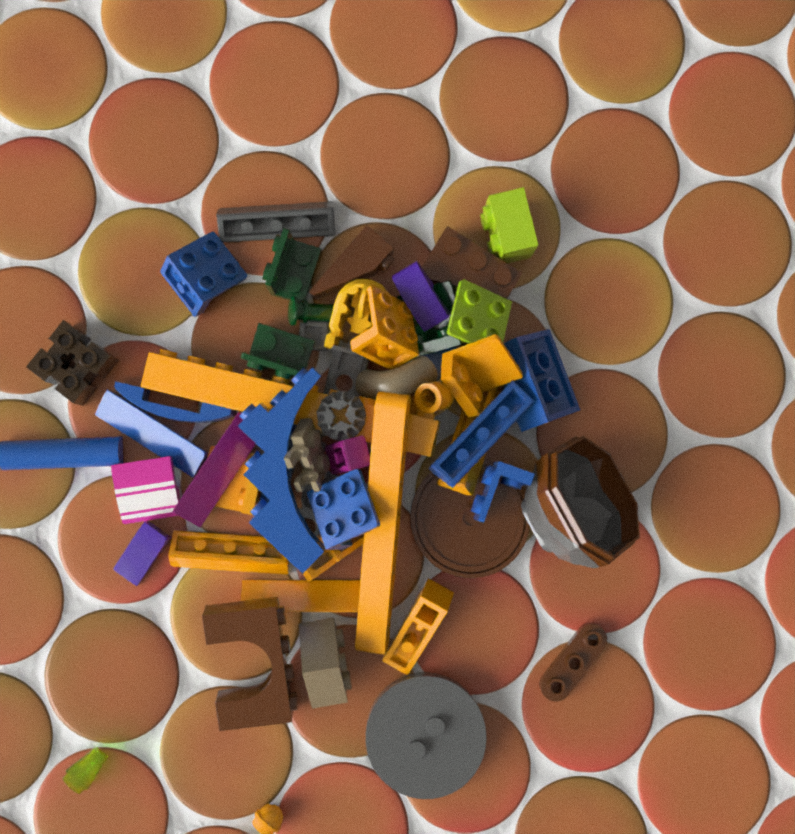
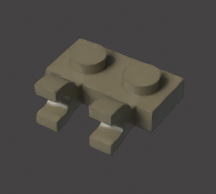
M312 418L300 419L291 436L293 447L287 452L284 460L287 468H294L298 461L302 465L303 470L294 481L297 492H303L307 485L312 486L314 492H317L322 488V481L325 474L329 471L330 461L328 455L324 453L320 433L315 429Z

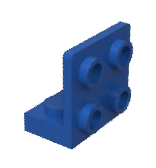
M210 232L167 255L160 270L162 276L194 317L204 313L211 299L243 282L248 276L215 232Z
M500 461L493 462L492 466H486L481 479V483L485 484L482 495H476L471 508V512L475 513L474 519L484 523L500 478H502L500 484L521 490L522 485L531 486L535 474Z
M360 469L352 470L322 484L320 491L314 492L312 489L306 492L327 550H344L353 545L351 539L380 526Z

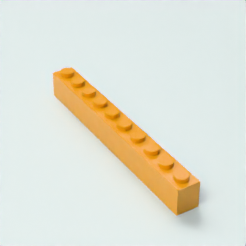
M160 349L159 354L148 353L141 382L142 388L242 412L251 403L257 407L261 402L271 410L273 406L270 404V401L281 390L288 393L293 388V386H289V379L273 376L272 381L261 379V372L244 369L243 374L232 372L234 366L216 362L215 368L204 365L205 359L188 355L187 361L176 359L178 353ZM314 385L307 393L296 415L294 424L297 425L300 419L312 418L315 429L322 431L318 426L316 412L321 404V400L328 395L319 393V386ZM330 389L329 395H330L332 392H338V391H337V390ZM359 396L365 407L366 420L362 430L355 437L364 436L366 442L372 443L376 400ZM349 405L342 410L331 408L336 415L333 426L340 421L351 424L345 415ZM418 410L417 415H409L407 452L433 457L441 421L434 420V413L428 414Z

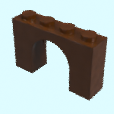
M278 597L206 605L202 614L206 645L235 641L251 642L266 652L272 665V670L268 677L259 684L218 691L215 706L219 731L292 722L293 711L298 710L297 693L291 692L290 682H294V669L292 663L287 664L286 654L290 653L289 635H283L282 625H286V611L284 606L279 607Z

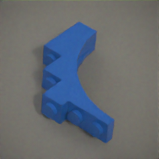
M303 367L291 380L295 384L288 393L281 390L270 401V404L273 406L271 410L262 402L257 407L251 403L240 414L239 417L243 421L238 425L264 451L262 455L257 451L245 463L249 469L243 475L269 499L266 502L262 498L250 511L254 516L249 521V524L302 574L323 554L325 546L309 528L298 509L290 484L289 468L286 466L284 457L289 451L290 435L296 415L307 393L322 376L314 367L309 371Z

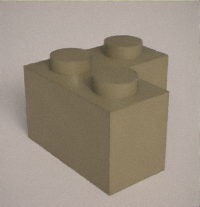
M334 618L299 623L302 674L312 708L347 703V690L352 689L350 672L347 668L345 653L340 654V647H345L343 630L336 628Z

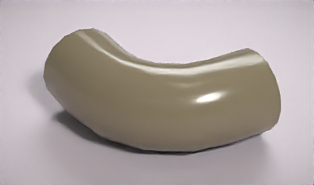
M419 356L411 362L391 370L365 369L359 373L355 385L360 396L376 400L378 391L412 395L421 384L436 381L438 374L435 365L428 357Z

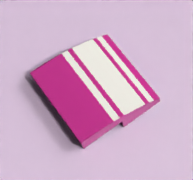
M171 456L111 465L117 504L123 524L178 516L172 512L180 500L179 486H176Z

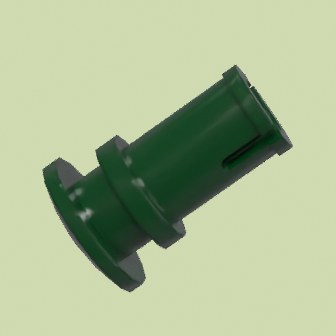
M292 296L288 305L289 324L294 326L297 320L304 324L307 321L330 322L334 306L333 304L308 303L307 300L298 302L297 297Z

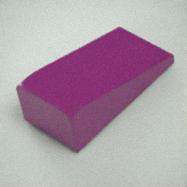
M364 436L345 439L327 445L325 448L333 475L370 465V455Z

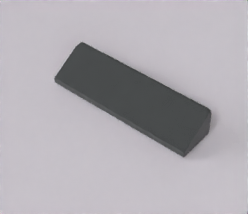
M333 201L220 208L216 214L219 239L223 243L275 239L277 234L281 235L283 228L290 229L293 238L336 235Z

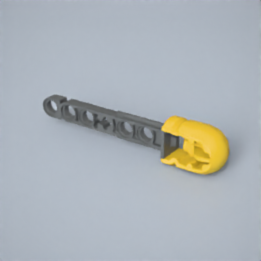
M356 279L351 281L337 295L329 323V328L332 332L326 335L324 347L334 352L323 394L329 395L330 389L340 391L336 386V381L340 376L348 375L352 379L353 384L347 392L354 394L358 398L360 396L356 390V379L359 373L367 369L369 359L353 352L350 342H348L346 347L338 345L344 335L342 329L346 317H348L347 321L351 325L350 332L362 334L366 329L372 327V323L368 321L370 307L367 287L374 285L383 291H387L383 285L374 280ZM350 302L351 306L355 308L353 317H350L352 315V311L348 308ZM318 430L321 436V445L325 452L327 443L322 442L326 435L323 431ZM330 472L329 476L323 479L322 484L335 479L336 474L333 475ZM307 485L301 496L302 507L298 509L304 519L310 518L316 523L314 534L318 536L320 531L306 493L313 488Z

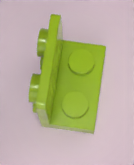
M465 279L459 281L447 334L468 344L497 334L503 342L512 301Z

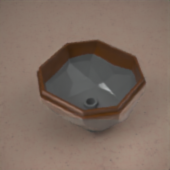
M576 436L536 461L532 472L535 475L531 486H527L521 508L536 539L546 552H553L559 559L572 564L598 568L610 564L640 538L638 503L609 452L584 436L580 438Z

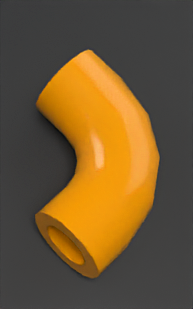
M442 381L421 384L416 389L415 394L411 396L410 414L417 415V411L421 410L428 414L434 413L436 417L450 408L454 397Z

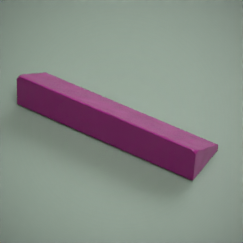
M241 411L237 413L172 511L200 528L256 445L238 427L243 421L239 417L242 413Z

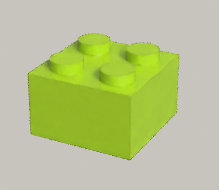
M524 187L489 195L485 206H483V213L480 214L483 230H488L490 241L487 242L488 252L506 263L531 258L538 247V241Z

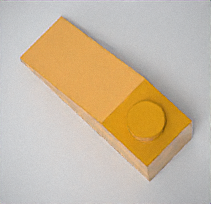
M428 578L382 661L408 675L448 612L454 592Z

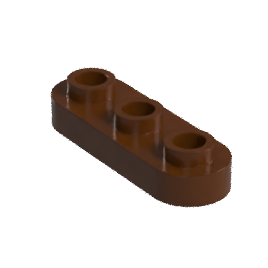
M594 623L583 624L551 663L539 682L540 690L548 700L554 702L564 700L597 659L607 644V635L603 628ZM591 634H596L597 636L595 644L588 643V637ZM572 658L579 659V665L575 668L569 666ZM560 682L561 688L558 691H552V683Z

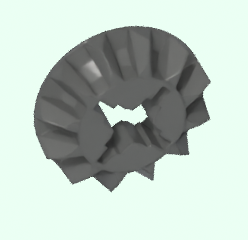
M346 391L332 392L321 400V404L316 412L318 426L326 436L335 440L355 437L362 430L366 420V411L361 400L354 394ZM349 405L345 415L351 424L340 421L333 426L336 415L331 408L342 410Z

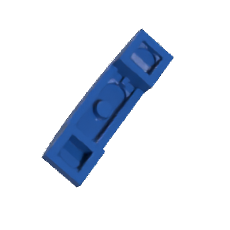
M116 381L114 388L122 396L136 406L155 415L175 421L188 423L217 422L234 417L236 412L233 409L202 402L199 414L149 402L151 391L148 389Z

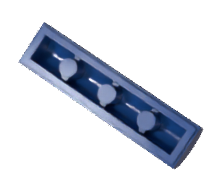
M122 436L0 442V468L5 471L110 467L111 465L123 464Z

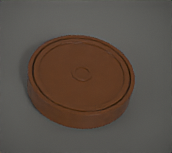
M485 459L473 496L439 486L437 484L439 477L431 472L417 488L411 505V529L420 551L435 567L457 577L480 578L502 570L518 556L529 534L530 526L521 508L525 492L523 488L521 490L500 484L502 478L499 479L484 523L474 519L475 513L471 512L472 504L476 495H482L485 484L481 483V479L486 466L493 465V462Z

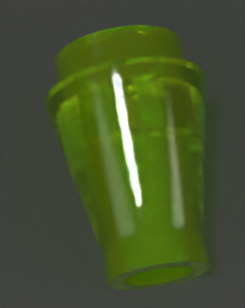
M94 746L90 752L65 770L67 774L62 778L64 783L78 794L88 790L102 765L108 759V756L101 749Z

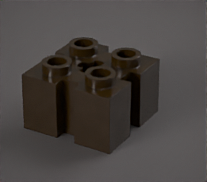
M63 320L48 338L54 343L48 351L41 348L26 368L45 382L54 385L58 382V385L55 387L56 391L73 404L84 406L97 389L92 382L97 376L106 378L119 359L94 342L87 345L91 338L73 324ZM72 359L77 364L75 368L70 367Z

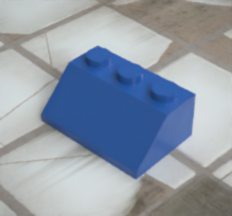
M550 329L519 336L504 343L522 371L523 377L514 382L535 401L516 420L521 432L580 411ZM510 383L504 384V389H505Z

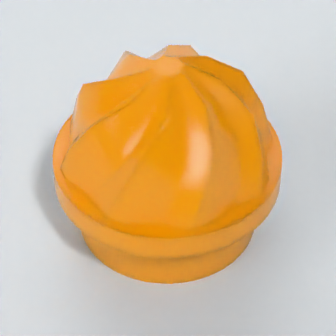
M265 804L262 808L257 809L255 818L252 821L255 829L261 834L279 832L283 821L280 807L274 804Z

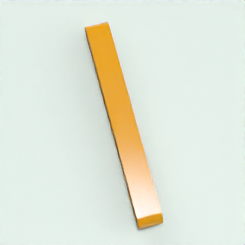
M378 391L374 408L368 491L380 526L364 533L355 650L382 655L387 653L391 628L411 403L410 395Z

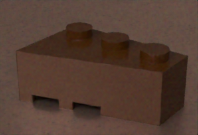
M448 226L422 265L423 270L433 284L450 280L454 290L457 291L459 281L465 279L506 299L523 274Z

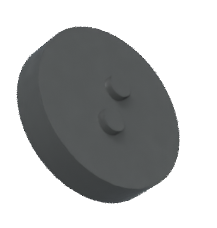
M413 673L389 684L374 701L367 719L366 748L375 772L393 790L416 799H435L457 791L474 776L485 753L486 727L475 699L457 681L437 673Z

